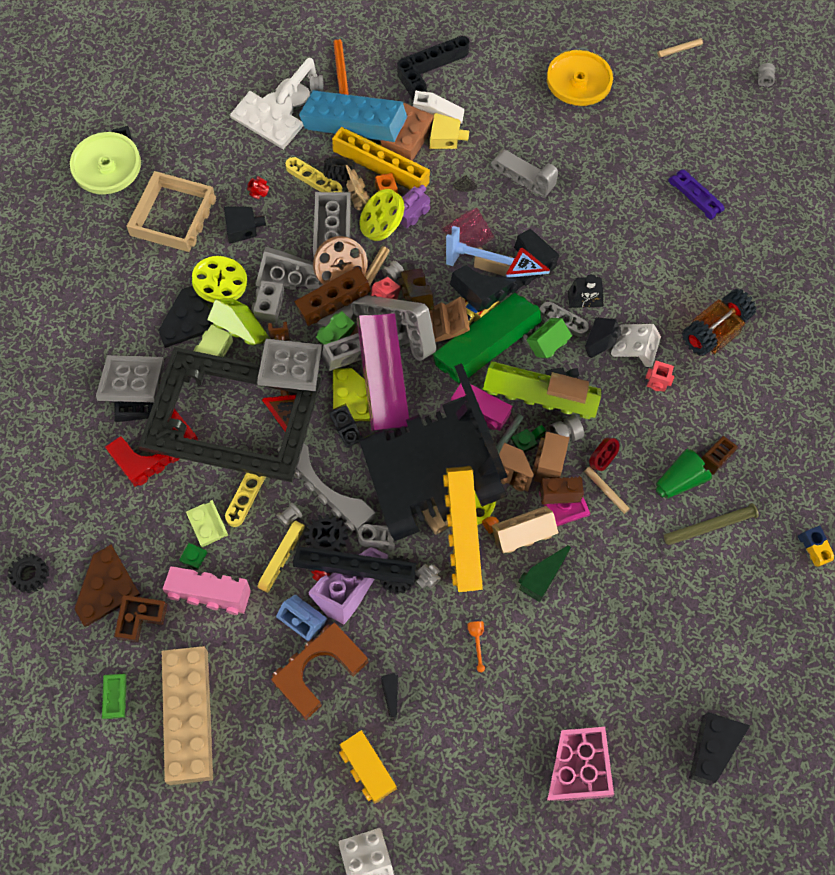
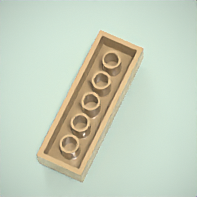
M204 646L162 651L165 783L176 785L213 780L208 651Z

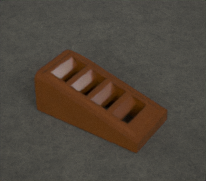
M722 436L701 458L705 463L703 467L706 470L709 469L711 474L714 475L739 447L725 436ZM723 444V445H724L725 447H727L730 451L728 452L726 449H724V448H723L722 446H720V445Z

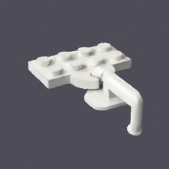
M307 58L291 79H285L276 88V92L261 98L249 91L232 111L230 117L284 149L304 126L303 122L292 116L293 108L304 105L310 96L309 89L300 84V82L307 73L308 78L310 75L317 77L313 59Z

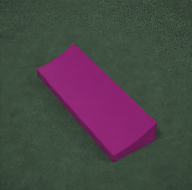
M395 313L359 315L356 319L371 430L378 431L400 428L401 426L408 427L406 419H409Z

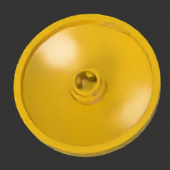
M584 50L564 52L554 58L548 67V87L558 99L565 103L576 106L592 105L603 100L611 90L613 83L611 67L603 58L592 52Z

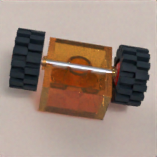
M736 288L723 297L722 301L718 299L694 318L692 323L683 330L682 339L686 341L685 345H688V349H692L693 353H697L698 356H704L710 351L715 355L736 338L745 326V322L754 316L757 308L754 306L755 302L751 301L753 298L751 296L748 297L747 292L743 293L742 289Z

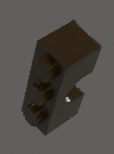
M422 268L401 271V279H398L405 301L422 303L428 307L429 311L434 310L433 293L430 286L426 285Z

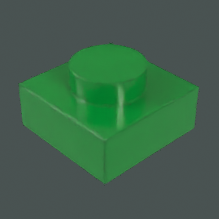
M188 543L179 561L198 570L207 551Z

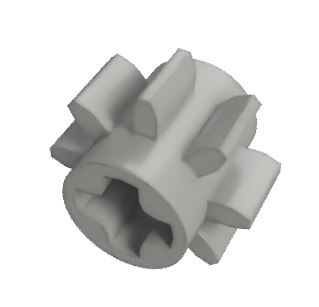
M424 564L416 573V576L419 578L416 582L422 588L428 586L432 589L441 579L437 575L440 570L435 565L431 564L428 566Z

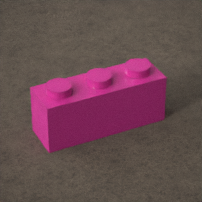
M461 383L453 394L451 401L466 395ZM471 385L488 428L501 431L511 414L512 406Z

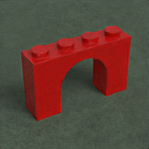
M174 409L171 419H178L187 427L184 438L198 441L196 434ZM122 436L105 446L109 455L134 487L145 484L153 474L161 473L166 465L180 459L161 454L141 456L130 448Z

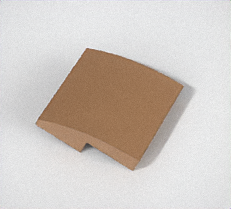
M461 297L446 305L441 302L434 306V310L429 311L435 342L459 336L470 330L465 299Z
M552 372L547 394L585 404L589 381Z

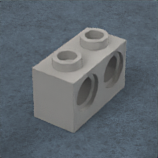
M261 281L260 287L256 289V303L253 302L251 312L254 313L258 321L277 323L284 297L283 284Z

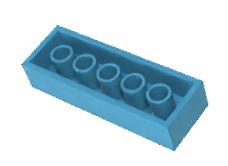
M314 90L299 114L305 129L336 134L343 127L364 138L395 142L407 119V114L401 101Z

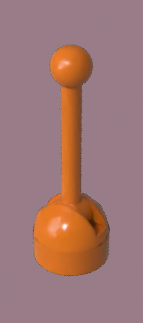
M484 622L467 623L469 634L474 636L476 641L477 671L482 673L485 667L482 665L479 637L484 632Z

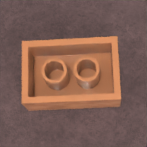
M403 103L407 119L395 142L380 141L382 147L413 161L432 131L434 115Z

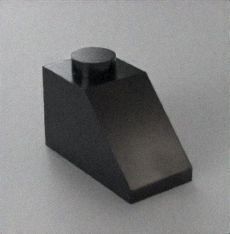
M595 318L585 345L588 357L593 358L616 344L617 338L621 336V327H619L617 319Z

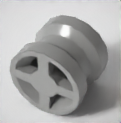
M310 75V92L312 93L313 90L324 92L323 75L318 77Z
M394 260L390 263L389 267L382 269L385 278L389 277L394 282L397 281L398 277H401V271H404L403 267Z

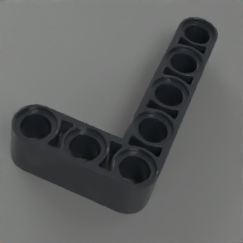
M459 36L401 58L398 61V78L413 100L416 91L427 92V84L421 77V74L468 56L469 38Z

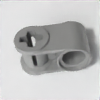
M364 524L359 528L358 542L360 545L393 550L395 548L394 539L387 525ZM364 533H369L372 535V537L369 539H365L362 537V535Z

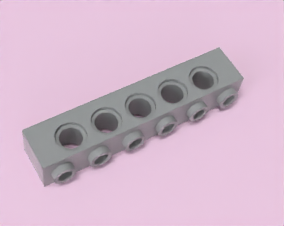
M396 324L399 346L410 343L406 325ZM358 333L323 346L321 356L329 371L362 360Z

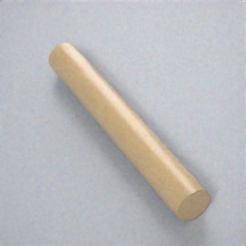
M700 38L658 51L657 55L661 58L702 45L703 40Z
M591 467L584 471L624 514L630 510Z

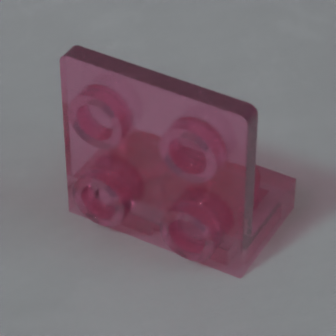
M477 207L467 211L442 228L444 233L448 234L452 232L453 226L460 227V242L477 249L494 238Z

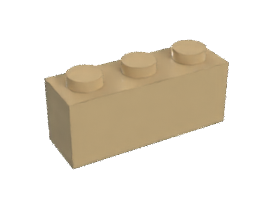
M547 506L491 525L496 545L503 553L514 552L516 548L530 546L536 541L550 539L552 535L558 534L554 513Z

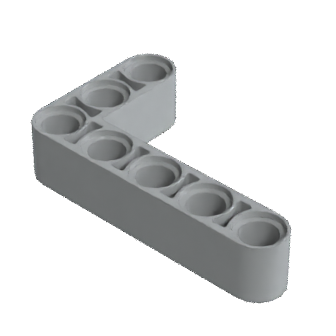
M369 295L352 303V312L357 317L359 315L395 313L396 324L406 325L411 352L416 360L422 361L436 351L431 316L425 304Z

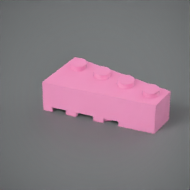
M171 566L163 586V591L167 598L179 601V598L187 600V603L196 606L202 603L212 610H218V608L226 609V612L232 615H238V612L244 614L251 593L247 579L240 578L239 582H236L230 576L224 575L221 579H218L212 573L207 572L202 573L200 576L194 570Z

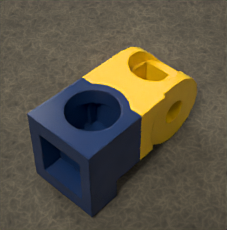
M821 526L807 530L797 536L800 542H803L815 566L819 567L834 560L833 551Z

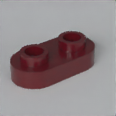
M609 437L603 439L589 460L590 467L593 470L604 471L619 452L620 445L618 440Z

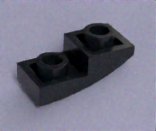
M345 403L329 411L346 448L358 443L362 435L347 404Z

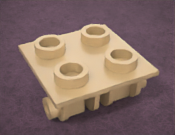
M346 165L351 179L347 181L346 186L351 193L354 208L360 211L364 208L370 196L364 191L366 186L363 179L358 177L354 169L351 170Z

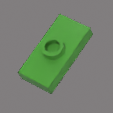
M126 674L103 675L102 718H125Z

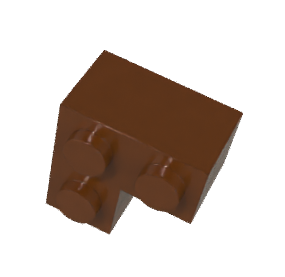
M123 595L114 637L117 640L138 643L143 622L158 625L164 624L167 610L166 602Z

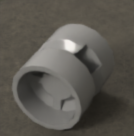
M576 415L565 418L563 422L557 421L549 425L550 433L570 437L568 444L570 440L574 442L584 437L583 426Z

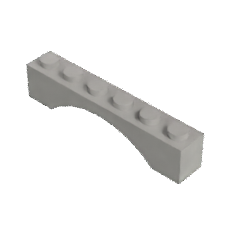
M303 444L294 476L297 479L302 478L305 481L304 485L310 492L315 491L319 495L317 496L319 501L323 505L328 504L332 508L331 512L333 515L337 516L338 519L341 517L345 521L344 524L347 529L358 534L359 528L362 525L370 524L375 520V512L362 499L340 495L327 487L315 474L310 463L308 446Z

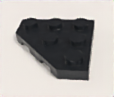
M193 285L180 291L158 330L165 348L201 336L213 325V322L207 320L210 314L206 300L195 292Z

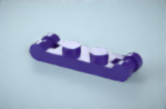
M681 169L677 172V175H673L668 179L669 183L673 187L678 188L701 209L709 220H712L717 213L719 214L724 211V205L686 170Z

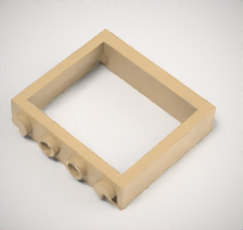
M154 171L127 224L130 236L190 252L191 247L196 245L198 232L201 233L203 230L204 220L209 217L211 205H214L216 202L213 187ZM161 187L204 198L185 239L142 227Z

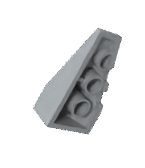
M265 247L255 286L260 287L261 281L281 283L283 287H290V290L301 286H306L308 289H317L323 286L314 273L313 262L280 250ZM330 271L322 273L323 280H328L331 276Z

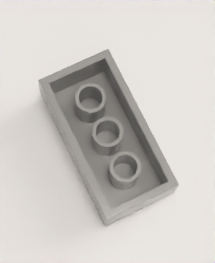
M315 192L313 257L319 246L326 240L336 236L350 238V192ZM341 241L334 244L335 251H340L343 247ZM323 253L320 256V261L324 263L329 259L327 253Z

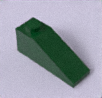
M567 545L531 567L528 573L524 572L518 581L521 584L519 590L541 602L571 547Z

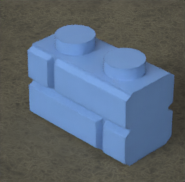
M297 595L285 600L276 615L279 620L307 641L317 636L327 621L324 615L305 601H302Z

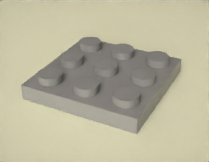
M266 339L257 384L260 386L316 391L322 345Z
M107 355L96 393L97 401L154 402L163 371L164 357Z

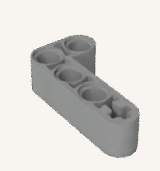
M501 150L491 162L493 169L508 178H513V181L520 185L527 186V189L537 195H542V198H545L556 185L558 170L552 164H546L540 170L507 150Z

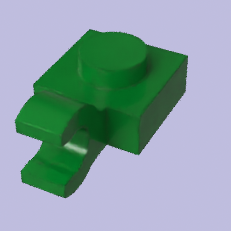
M542 425L535 428L531 433L528 429H525L512 436L511 441L516 448L523 450L525 453L537 446L536 440L545 436L546 430Z

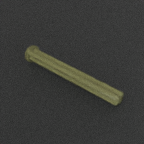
M751 503L748 507L664 535V541L666 544L672 545L752 517L756 519L759 516L758 509L755 504Z

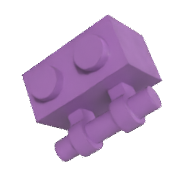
M421 185L419 188L414 186L402 197L404 201V214L400 224L405 228L415 225L422 214L425 215L430 210V197L424 193L426 191L424 185Z

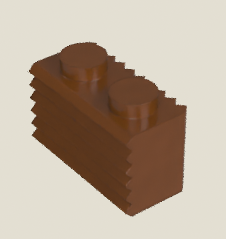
M576 476L574 478H547V480L544 478L540 486L541 504L581 502L584 495L582 478L580 476L578 478Z

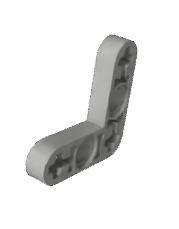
M545 302L541 305L540 314L543 323H546L550 318L565 316L569 319L565 324L570 333L578 337L587 334L589 324L584 319L552 302ZM549 308L552 309L545 317V311ZM580 325L583 326V329H577ZM534 327L522 337L525 345L530 346L526 339L533 331L538 330L539 327Z

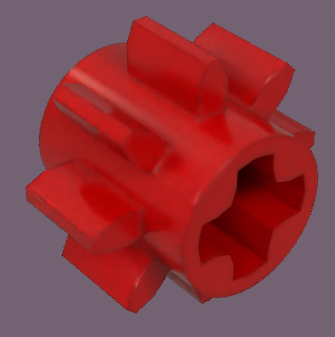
M258 176L256 180L252 178L247 185V190L250 191L249 195L258 200L260 196L265 197L269 191V186L266 185L267 181Z

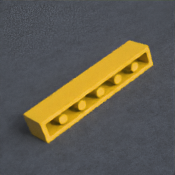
M341 127L332 138L333 152L352 159L355 163L380 175L392 173L396 183L410 190L414 186L417 188L421 185L427 187L429 184V169Z
M471 466L446 468V475H443L444 487H448V495H445V505L450 507V514L446 515L447 526L451 527L452 534L448 535L449 547H453V554H450L451 566H455V574H452V584L457 587L458 592L483 590L473 470Z

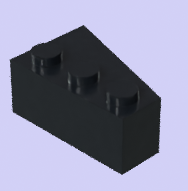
M710 712L703 715L689 779L707 785L716 783L750 725Z

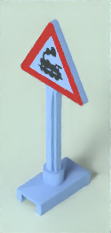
M453 226L452 235L447 234L446 236L447 265L453 266L459 257V253H466L511 265L506 273V277L550 273L549 268L524 248H520L516 257L511 258L461 243L460 227Z

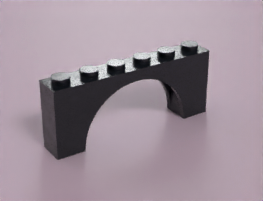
M528 229L517 236L514 246L517 252H519L520 248H524L549 268L550 271L556 268L559 254L532 229ZM465 265L452 273L449 285L474 309L480 312L484 309H489L495 302L502 301L507 295L515 293L522 286L529 285L532 280L542 277L543 274L519 277H491L480 274Z

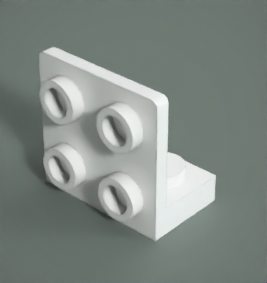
M620 325L621 336L617 338L611 355L614 357H639L644 366L652 367L661 339L655 325Z
M381 828L339 841L346 875H394Z

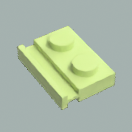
M213 500L186 511L201 547L229 536Z

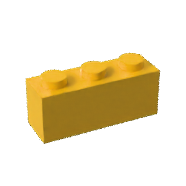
M362 730L339 744L341 748L339 754L345 764L347 762L351 764L353 769L350 772L355 781L362 782L365 787L362 789V792L368 802L373 800L375 804L397 789V786Z

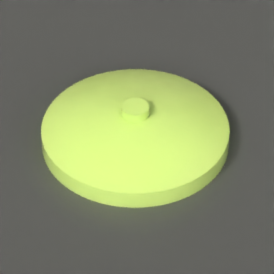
M102 132L87 137L77 145L70 159V169L75 181L86 191L95 194H111L126 188L135 180L141 167L140 154L133 141L122 134L114 132Z

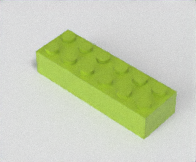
M491 361L488 367L483 390H486L490 395L497 396L502 394L507 399H522L524 403L530 405L538 403L543 408L553 410V408L561 409V412L565 414L577 413L585 419L596 417L601 399V389L592 386L588 387L585 404L548 395L547 390L551 376Z

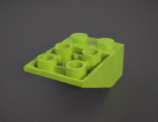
M233 298L215 299L207 319L213 322V326L228 330L230 335L245 339V343L252 346L265 343L266 339H270L247 305Z

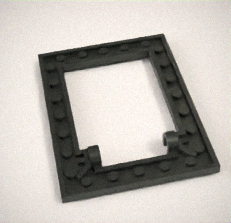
M174 347L138 446L139 450L293 482L321 385V377L317 378L316 391L264 386L297 393L278 458L184 438L187 429L186 425L178 419H171L184 382L190 383L192 377L196 380L197 385H202L204 376L207 374L258 385L257 379L260 365Z

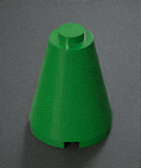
M687 448L657 481V488L655 490L661 498L669 499L710 481L712 475L709 469L707 471L704 470V461L693 450Z

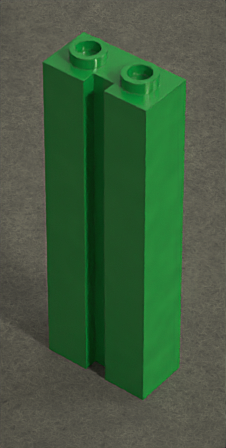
M513 293L469 326V331L456 336L433 353L435 365L445 374L448 373L450 378L460 385L461 382L454 366L462 363L467 377L472 376L541 323L540 308L527 301L525 297Z

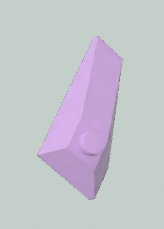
M372 547L359 554L384 559L388 558L387 554ZM333 573L330 576L325 575L320 578L309 591V595L326 616L344 625L356 611L374 579Z

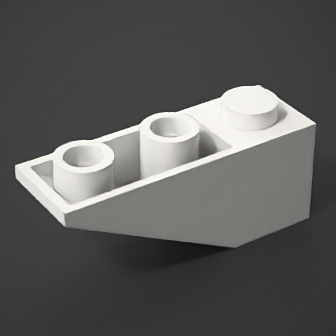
M415 92L413 107L432 115L437 113L459 119L461 121L460 124H462L463 108L434 93Z

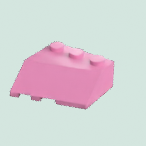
M605 727L561 730L547 800L568 801L613 797L614 790Z

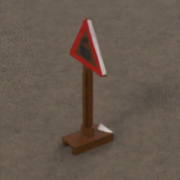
M283 322L282 328H273L272 323H268L271 339L290 341L287 322ZM280 390V396L262 398V401L286 432L296 395H289L288 391Z

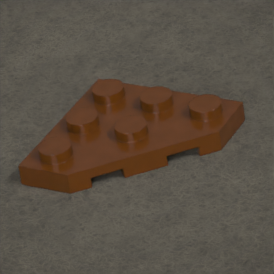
M112 544L93 554L82 585L75 611L84 627L121 607L123 595L140 596Z

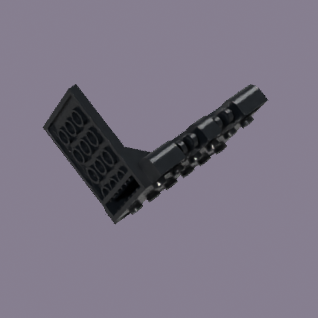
M462 363L454 367L466 395L442 405L446 414L445 418L438 411L436 412L438 421L432 423L431 417L428 415L425 417L427 425L424 426L420 414L406 419L410 432L407 433L405 426H401V436L397 437L395 431L391 430L389 431L391 440H388L387 434L382 429L359 438L388 530L394 541L420 532L414 514H417L420 522L425 521V516L422 512L429 509L432 518L437 516L434 506H437L444 522L447 521L446 515L450 514V507L445 505V495H448V487H444L443 475H446V468L471 466L474 490L482 507L507 497L501 482L502 479L508 477Z

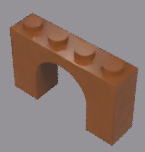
M335 622L331 626L329 624L320 631L321 635L315 640L314 638L309 640L304 646L305 649L300 654L298 652L295 653L288 660L289 663L284 668H278L272 675V683L305 720L322 706L321 702L303 682V671L309 661L318 656H331L337 659L353 677L369 663L364 653Z

